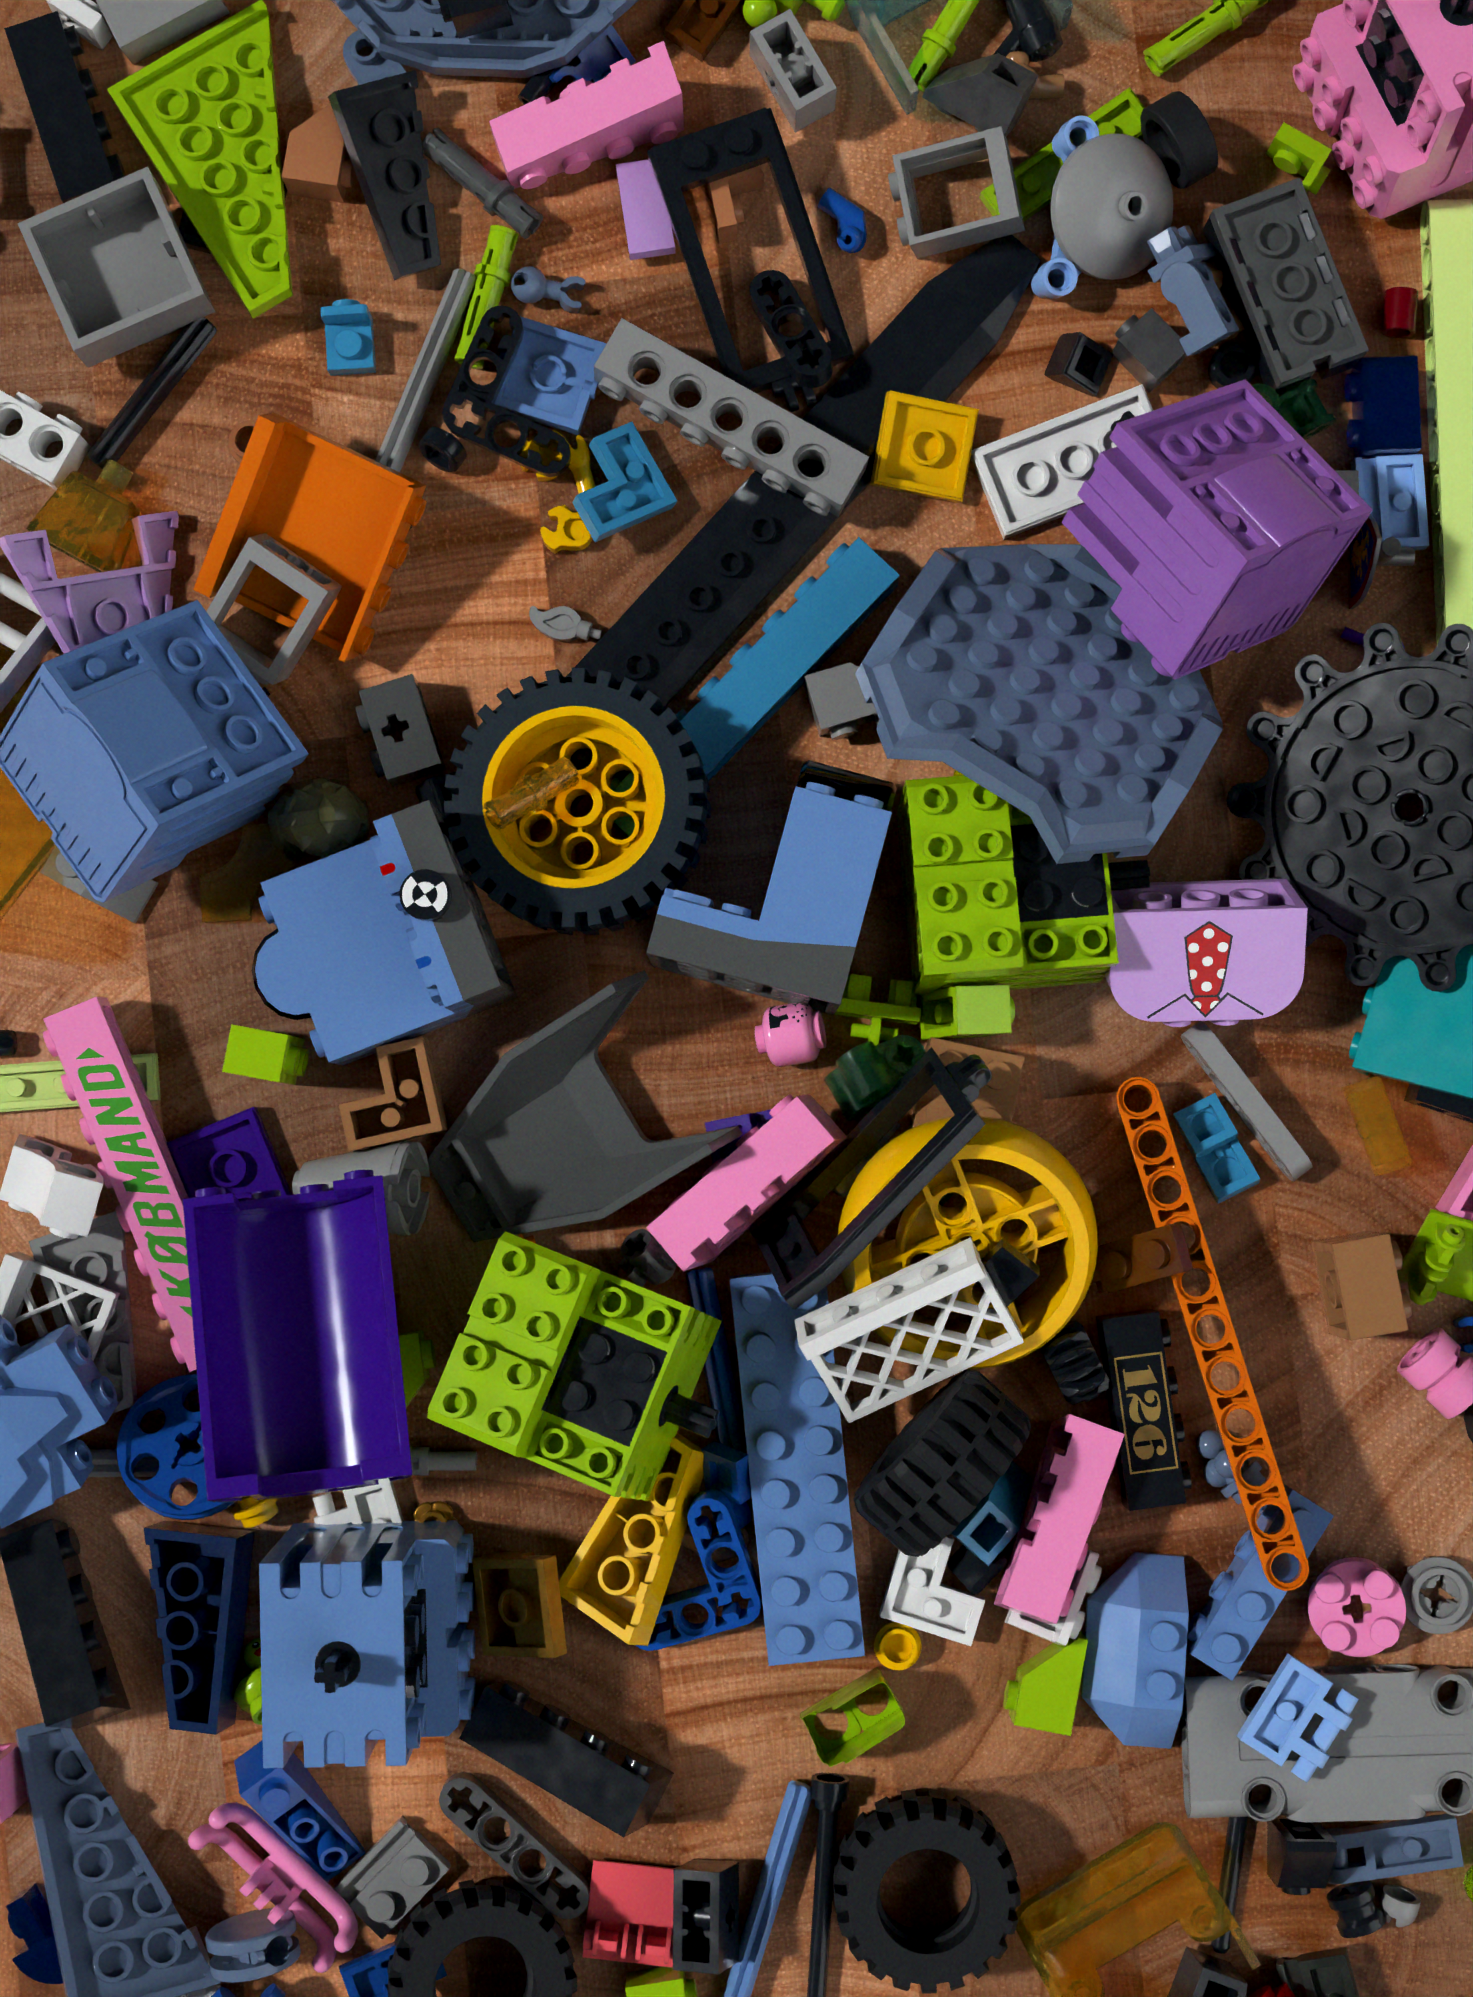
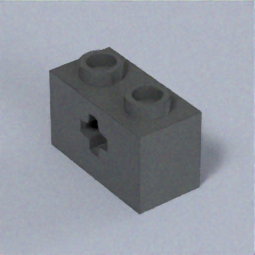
M413 674L359 691L362 705L356 706L355 709L364 734L372 732L377 749L371 750L369 753L378 778L386 776L387 781L394 787L446 770L419 683ZM398 722L407 729L403 731L402 736L404 740L396 742L392 736H388L394 733L393 724Z

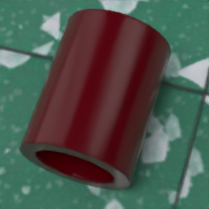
M1393 287L1385 291L1382 328L1384 336L1408 338L1415 335L1418 291L1416 289Z

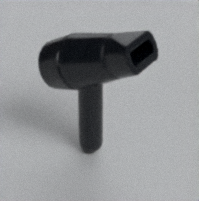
M1004 0L1013 29L994 54L999 53L1006 57L1010 52L1022 49L1029 56L1031 62H1039L1050 58L1061 48L1063 41L1057 23L1043 0Z

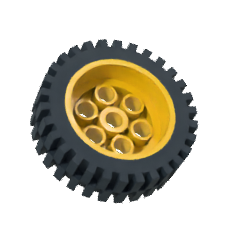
M572 668V676L564 677L559 669L545 671L547 681L537 683L533 676H529L520 680L523 690L514 695L508 687L498 693L497 697L502 704L494 711L485 704L476 713L483 720L477 730L467 725L461 735L468 743L464 752L454 748L450 761L457 767L456 775L446 774L445 788L452 793V801H444L445 815L453 822V826L448 827L447 830L450 840L459 847L460 851L456 855L461 865L471 872L472 875L469 877L479 888L488 894L489 898L521 920L524 919L544 930L551 928L560 934L573 935V931H581L587 936L599 935V929L608 928L612 932L624 929V922L631 919L639 923L649 917L646 912L655 905L659 907L665 888L673 889L676 887L678 890L682 889L688 881L684 876L690 866L695 869L701 858L697 851L700 843L706 844L709 831L705 823L706 818H711V804L707 799V792H710L708 778L703 770L704 764L686 729H684L669 707L663 706L659 697L648 690L646 693L641 691L636 682L624 677L623 682L616 680L611 672L598 670L597 677L590 676L586 668ZM579 749L591 750L593 755L592 761L586 768L575 770L570 767V759L575 751ZM624 770L633 772L634 781L628 790L615 792L611 789V780L616 773ZM541 773L550 774L552 783L549 790L540 795L531 794L530 783L532 779ZM581 795L591 796L593 799L591 811L583 817L572 816L570 808L574 799ZM623 816L632 818L635 823L633 833L623 840L614 839L611 834L614 821ZM540 820L551 821L552 833L549 838L542 842L532 841L530 836L532 826ZM581 842L592 843L594 848L592 858L585 864H574L571 860L573 848Z

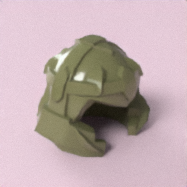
M317 777L288 784V790L278 798L273 809L268 810V825L272 842L284 851L285 858L290 861L302 859L306 853L321 857V859L364 843V839L369 835L370 831L367 802L361 800L346 785H341L340 780Z

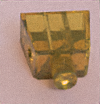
M108 459L97 481L77 471L71 472L32 519L26 530L32 532L46 529L50 547L99 573L121 569L134 534L132 519L140 516V510L133 502L122 496L134 473Z

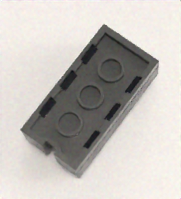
M1299 177L1213 209L1203 228L1207 243H1212L1218 255L1214 258L1218 270L1222 269L1224 286L1236 315L1240 317L1246 329L1243 333L1249 349L1256 358L1257 369L1269 399L1304 387L1315 372H1318L1321 380L1355 368L1369 349L1301 178Z

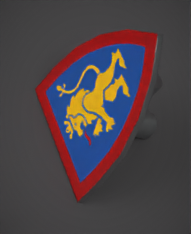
M1372 514L1369 515L1348 546L1349 609H1355L1366 597L1376 566H1413L1415 561L1414 547H1401L1399 540L1394 537L1386 538L1381 543L1382 537Z

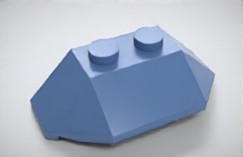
M1134 1552L1119 1569L1087 1598L1085 1636L1088 1639L1082 1672L1081 1697L1123 1745L1172 1748L1183 1710L1189 1617L1184 1556Z

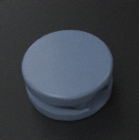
M273 1908L261 1909L260 1911L254 1910L230 1917L213 1926L205 1936L207 1951L214 1955L209 1962L212 1977L227 1983L246 1982L273 1975L294 1964L301 1954L299 1939L292 1936L297 1929L294 1914L287 1910L273 1925L267 1919L269 1912Z

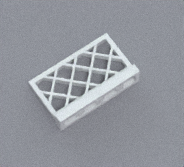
M971 1237L795 1319L798 1345L807 1361L811 1360L848 1423L1024 1343L1022 1334L984 1267ZM980 1281L984 1292L978 1305L955 1300L960 1289ZM990 1302L992 1303L994 1309L988 1308ZM926 1305L941 1308L934 1326L912 1321L915 1310ZM951 1311L973 1316L966 1334L944 1329ZM983 1319L1002 1323L1007 1330L1006 1333L991 1340L976 1337ZM881 1326L897 1329L890 1346L867 1341L870 1332ZM906 1331L929 1337L923 1354L900 1349ZM939 1340L961 1345L958 1355L953 1358L943 1360L932 1357ZM838 1346L853 1350L846 1367L826 1362L822 1354ZM862 1352L885 1357L879 1375L856 1369ZM895 1360L918 1365L914 1376L905 1380L888 1377ZM836 1377L842 1378L840 1384ZM851 1380L874 1386L870 1396L853 1404L848 1399L846 1392Z
M21 1252L5 1254L0 1266L1 1317L8 1320L14 1329L16 1324L32 1317L38 1334L42 1337L48 1334V1331L40 1313L63 1304L73 1330L77 1335L82 1336L91 1349L92 1360L94 1361L120 1293L35 1261L34 1257ZM36 1274L52 1279L60 1297L37 1308L30 1292ZM64 1284L78 1290L68 1294ZM84 1293L104 1299L97 1319L81 1325L71 1299ZM26 1303L29 1312L20 1316ZM93 1327L90 1337L87 1339L84 1330Z

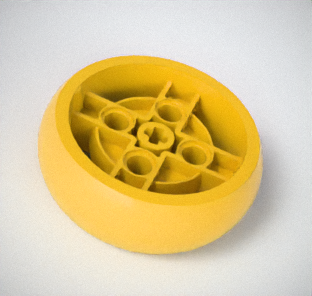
M981 1116L985 1122L983 1128L907 1205L898 1224L896 1239L872 1248L870 1243L841 1273L848 1294H851L912 1265L910 1261L918 1253L925 1252L934 1255L961 1242V1238L964 1236L972 1237L981 1259L1003 1238L1035 1264L1039 1247L1062 1239L1055 1265L1040 1288L1019 1306L1016 1307L1013 1301L1007 1307L1022 1334L1024 1343L968 1369H984L1013 1362L1034 1352L1055 1337L1070 1321L1084 1300L1092 1282L1098 1252L1095 1211L1084 1182L1075 1168L1057 1149L1036 1133L1006 1120ZM952 1117L936 1119L911 1128L892 1139L877 1151L857 1175L849 1190L842 1209L838 1235ZM985 1159L1002 1162L1027 1172L1042 1185L1018 1193L995 1177L976 1172H964L960 1160ZM947 1193H958L963 1196L961 1202L954 1207L948 1208L939 1204L940 1199ZM1011 1219L1024 1221L1023 1227L1015 1233H1006L1001 1230L1005 1222ZM975 1283L960 1289L955 1300L978 1305L983 1292L974 1290L973 1286ZM990 1302L988 1308L994 1309L992 1303ZM914 1312L911 1319L912 1321L932 1326L936 1322V1319L923 1316L917 1312ZM983 1319L976 1337L991 1340L1006 1333L1007 1330L1002 1323ZM946 1322L944 1329L966 1334L971 1322ZM881 1326L873 1331L891 1345L897 1329ZM906 1331L900 1349L923 1354L929 1337ZM939 1340L932 1357L943 1360L953 1358L958 1355L961 1345Z

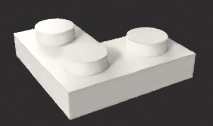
M947 1535L934 1549L931 1548L927 1554L919 1557L905 1555L899 1550L879 1616L971 1646L985 1599L982 1596H974L972 1593L941 1584L954 1538Z

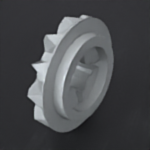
M1443 1556L1424 1557L1423 1560L1415 1565L1407 1567V1573L1399 1584L1405 1598L1406 1617L1413 1625L1428 1633L1446 1634L1459 1629L1469 1620L1473 1613V1579L1462 1565ZM1440 1580L1441 1589L1455 1598L1454 1600L1446 1599V1601L1438 1600L1436 1606L1431 1608V1600L1419 1591L1420 1589L1434 1588L1436 1582Z

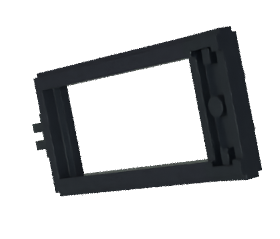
M765 107L651 147L647 151V156L663 197L723 375L755 393L771 388L775 398L784 396L790 413L799 410L795 391H802L807 406L816 404L817 400L813 388H805L798 385L793 380L781 358L743 371L682 193L768 163L828 340L826 343L831 351L832 365L836 366L854 358V352L771 108L767 109ZM807 349L802 351L804 364H809L811 368L819 366V363L812 362Z
M931 1047L848 1133L847 1138L830 1152L784 1201L748 1227L774 1276L781 1296L793 1310H796L834 1281L983 1128L985 1122L972 1105V1102L978 1098L979 1089L991 1080L992 1073L979 1055L973 1054L960 1063L952 1062L946 1066ZM935 1084L955 1115L845 1229L819 1253L803 1220Z

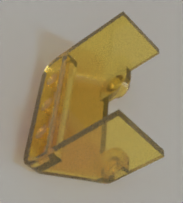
M1159 1822L1147 1827L1029 1898L1020 1905L1016 1912L1019 1919L1016 1931L1050 1997H1105V1987L1097 1969L1179 1921L1185 1933L1191 1939L1198 1942L1213 1941L1230 1931L1252 1970L1261 1965L1179 1827L1169 1822Z

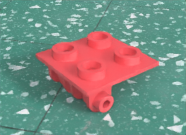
M593 1859L582 1957L673 1968V1890L675 1868Z

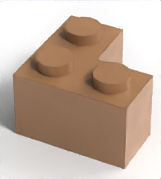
M424 1037L375 1047L385 1094L339 1104L348 1151L373 1148L449 1130L429 1039Z

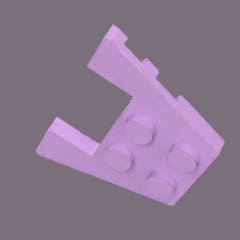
M177 510L141 515L132 519L142 566L58 579L46 529L5 535L0 538V547L64 654L172 610L173 596H170L171 570L175 568L176 551L173 550L174 530L178 528L179 521Z

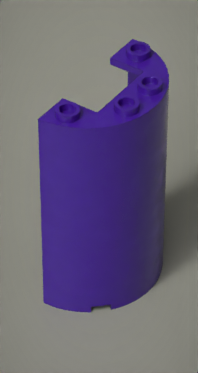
M355 1170L344 1173V1180L333 1181L334 1190H329V1185L313 1184L300 1187V1194L281 1196L279 1190H262L251 1193V1200L239 1201L233 1193L226 1194L223 1187H210L196 1190V1197L183 1199L207 1501L234 1502L241 1501L242 1497L251 1496L257 1500L327 1493L378 1485V1479L389 1478V1481H397L413 1475L383 1176H374L373 1170Z

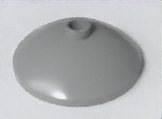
M1105 134L1083 142L1064 161L1053 186L1051 221L1054 235L1061 251L1079 271L1088 276L1105 280L1123 279L1135 275L1155 259L1147 241L1171 227L1173 218L1171 181L1161 159L1146 143L1126 134ZM1130 199H1131V201H1132V211H1131V213H1130L1129 208H1128V204H1129Z

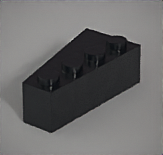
M50 1519L0 1537V1553L45 1727L78 1729L130 1710V1704L93 1600L90 1582L84 1574L78 1556L80 1554V1543L74 1529L68 1527L67 1523Z
M505 1680L504 1683L499 1682L485 1686L471 1714V1719L468 1720L459 1739L623 1838L649 1824L674 1772L616 1743L604 1734L572 1720L570 1715L560 1708L550 1704L543 1705L530 1698V1692L515 1682Z

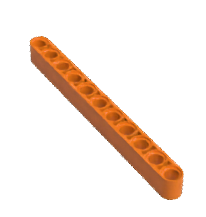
M1132 1077L1124 1081L1119 1087L1116 1095L1117 1107L1155 1229L1179 1222L1189 1226L1195 1234V1242L1188 1248L1193 1270L1205 1273L1210 1282L1209 1290L1204 1295L1194 1297L1187 1294L1182 1287L1181 1281L1187 1272L1170 1276L1260 1564L1267 1580L1275 1588L1284 1591L1295 1590L1301 1587L1307 1580L1309 1565L1159 1091L1150 1080L1142 1077ZM1141 1089L1150 1095L1152 1103L1147 1110L1136 1113L1126 1107L1124 1100L1126 1095L1132 1090ZM1148 1134L1159 1135L1166 1143V1150L1157 1158L1144 1156L1138 1148L1140 1140ZM1162 1179L1173 1180L1180 1187V1197L1171 1204L1161 1203L1153 1195L1154 1185ZM1213 1316L1222 1322L1225 1332L1220 1341L1206 1343L1199 1338L1196 1326L1201 1318ZM1222 1362L1232 1364L1239 1372L1238 1384L1235 1388L1227 1391L1218 1389L1211 1380L1212 1369L1215 1365ZM1236 1409L1246 1410L1254 1420L1253 1431L1244 1438L1234 1437L1226 1428L1227 1416ZM1257 1456L1266 1461L1269 1467V1474L1263 1483L1251 1485L1244 1481L1241 1475V1467L1246 1459ZM1265 1505L1278 1506L1284 1514L1283 1525L1275 1532H1264L1256 1523L1257 1512ZM1281 1553L1292 1554L1299 1562L1298 1573L1290 1580L1283 1581L1277 1579L1272 1573V1562Z

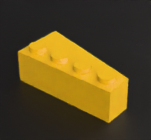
M679 1433L671 1441V1449L661 1473L656 1478L649 1496L650 1501L610 1496L559 1580L561 1597L628 1645L648 1646L688 1525L687 1515L691 1500L698 1493L704 1476V1453L700 1447Z

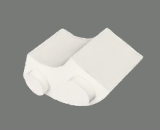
M19 1134L13 1146L0 1190V1200L8 1202V1206L17 1211L32 1213L38 1218L39 1224L50 1227L49 1231L54 1235L68 1239H76L78 1235L88 1237L104 1179L101 1173L91 1164L81 1165L70 1162L71 1152L50 1143Z

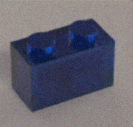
M1418 356L1361 358L1351 372L1346 375L1344 385L1346 402H1352L1353 419L1348 421L1346 438L1348 447L1354 448V458L1362 457V459H1369L1376 456L1417 454L1422 449Z

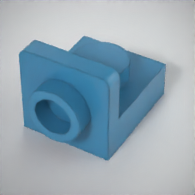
M341 299L334 301L332 306L321 307V318L325 324L327 370L330 376L376 373L373 318L368 306L360 304L357 300Z

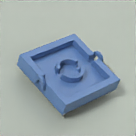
M520 316L524 328L523 340L494 404L528 420L580 435L591 399L595 400L596 389L599 384L594 378V365L607 343ZM500 352L499 357L504 359L506 353Z

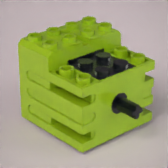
M961 775L905 780L896 816L911 976L914 986H916L914 993L917 998L938 989L954 986L1009 985V990L1099 983L1105 977V972L1110 970V966H1116L1119 963L1111 891L1150 888V867H1148L1147 860L1108 863L1107 853L1093 854L1089 861L1056 864L1029 815L968 777Z
M505 1231L498 1239L467 1313L470 1317L463 1334L459 1333L428 1407L427 1416L432 1421L513 1456L526 1458L611 1496L650 1501V1493L657 1476L663 1469L671 1449V1441L676 1436L679 1427L709 1438L712 1429L714 1430L718 1420L716 1419L719 1410L692 1400L691 1397L722 1321L681 1302Z

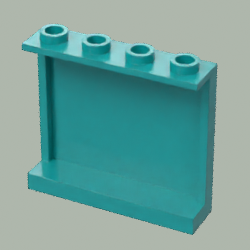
M1473 944L1466 945L1459 951L1455 962L1457 970L1456 980L1449 989L1441 992L1431 991L1422 984L1417 966L1408 957L1401 955L1393 956L1385 962L1375 988L1369 987L1364 997L1362 1013L1367 1015L1362 1033L1356 1032L1351 1042L1349 1058L1354 1060L1352 1067L1364 1075L1371 1073L1473 1100Z

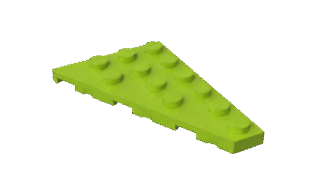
M259 0L107 88L111 99L252 319L293 296L270 15L263 0Z

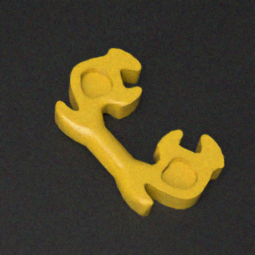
M577 435L576 450L569 444L571 461L568 468L573 473L577 490L580 494L596 487L590 469L588 444L581 435ZM533 439L528 442L526 448L519 455L528 458L529 449L536 451L543 458V466H549L552 460L560 462L563 457L557 451L558 444L551 442L548 448H543L534 444ZM521 466L522 471H528L527 468ZM536 473L539 482L550 481L557 477H547ZM566 505L557 506L548 511L549 519L558 521L557 530L553 532L543 526L540 532L545 546L551 552L556 554L560 550L581 551L590 545L592 537L578 512L570 511Z

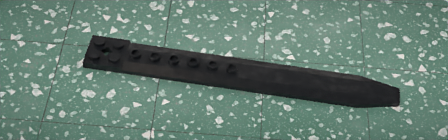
M1012 234L992 239L928 281L803 418L804 421L869 456L866 469L839 517L870 484L886 392L891 390L945 402L997 345L1041 262L1034 253ZM781 443L772 451L771 454H775L782 449ZM804 460L798 465L800 472L807 477H817L823 473L821 465L814 460ZM754 471L574 668H586L590 676L595 677L598 675V670L611 672L616 680L623 682L624 677L636 682L641 691L645 693L648 690L659 697L663 706L666 707L839 517L830 512L827 516H823L812 511L803 503V497L789 489L786 493H782L771 488L762 480L763 475ZM572 671L566 677L572 676ZM589 749L575 751L570 759V767L575 770L586 768L592 761V751ZM548 773L536 775L530 783V792L534 795L547 792L552 783L551 775ZM581 795L575 798L571 804L570 810H572L585 795Z

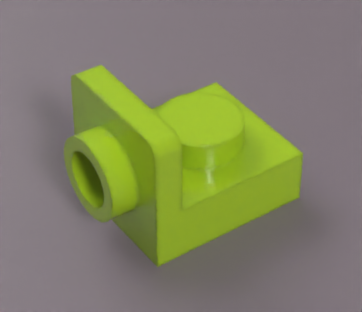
M1283 122L1265 155L1272 158L1274 164L1282 171L1289 174L1298 173L1305 177L1302 183L1306 193L1310 191L1316 195L1331 169L1323 164L1332 149Z

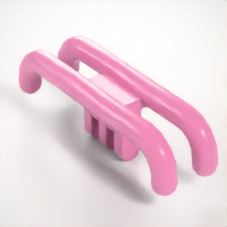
M237 1802L224 1803L214 1809L209 1816V1824L201 1825L190 1834L188 1838L190 1848L200 1850L208 1843H214L221 1847L250 1875L239 1891L247 1897L258 1888L262 1893L254 1901L253 1905L260 1911L271 1901L275 1907L269 1912L267 1919L273 1925L287 1910L291 1911L295 1916L296 1922L316 1942L317 1953L312 1961L314 1970L319 1973L328 1971L336 1957V1950L345 1953L355 1943L358 1935V1923L353 1909L334 1888L251 1808ZM230 1822L240 1825L270 1855L263 1861L226 1825ZM304 1889L336 1920L339 1927L336 1937H334L327 1923L299 1896Z

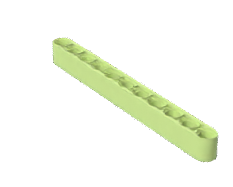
M1473 199L1425 200L1420 215L1436 647L1442 632L1450 625L1465 624L1473 629Z

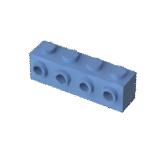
M1284 1484L1308 1559L1334 1515ZM1265 1505L1260 1508V1517L1256 1522L1258 1527L1267 1533L1279 1530L1284 1522L1282 1510L1275 1505ZM1250 1530L1246 1531L1238 1541L1234 1550V1555L1236 1556L1226 1572L1222 1571L1214 1580L1209 1590L1210 1598L1201 1613H1195L1188 1623L1186 1650L1192 1656L1232 1681L1287 1591L1275 1588L1267 1580L1262 1570ZM1281 1553L1272 1562V1573L1277 1579L1283 1581L1290 1580L1297 1575L1299 1562L1294 1555Z

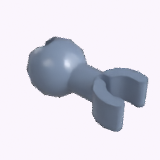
M528 266L514 273L511 280V289L515 297L526 304L535 303L542 298L559 301L560 306L569 313H578L581 309V302L571 300L566 292L569 289L583 290L586 281L578 276H571L563 282L549 280L545 278L541 270ZM518 279L523 285H515L514 280Z

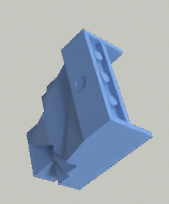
M0 1315V1529L52 1505L56 1499L82 1487L95 1466L92 1463V1455L88 1446L82 1440H78L77 1437L106 1424L119 1404L114 1385L109 1378L101 1375L92 1360V1353L88 1343L82 1336L75 1333L70 1323L20 1347L17 1343V1334L14 1327Z

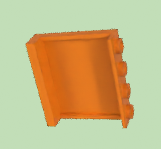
M276 413L258 415L193 590L209 598L216 596L248 538L266 533L343 586L312 639L341 652L338 660L344 663L358 657L359 654L364 655L374 638L375 630L370 628L376 611L382 612L390 598L392 587L387 584L393 569L398 570L407 556L409 544L404 541L410 526H416L425 511L427 501L422 496L427 485ZM257 564L235 599V602L291 629L309 601Z

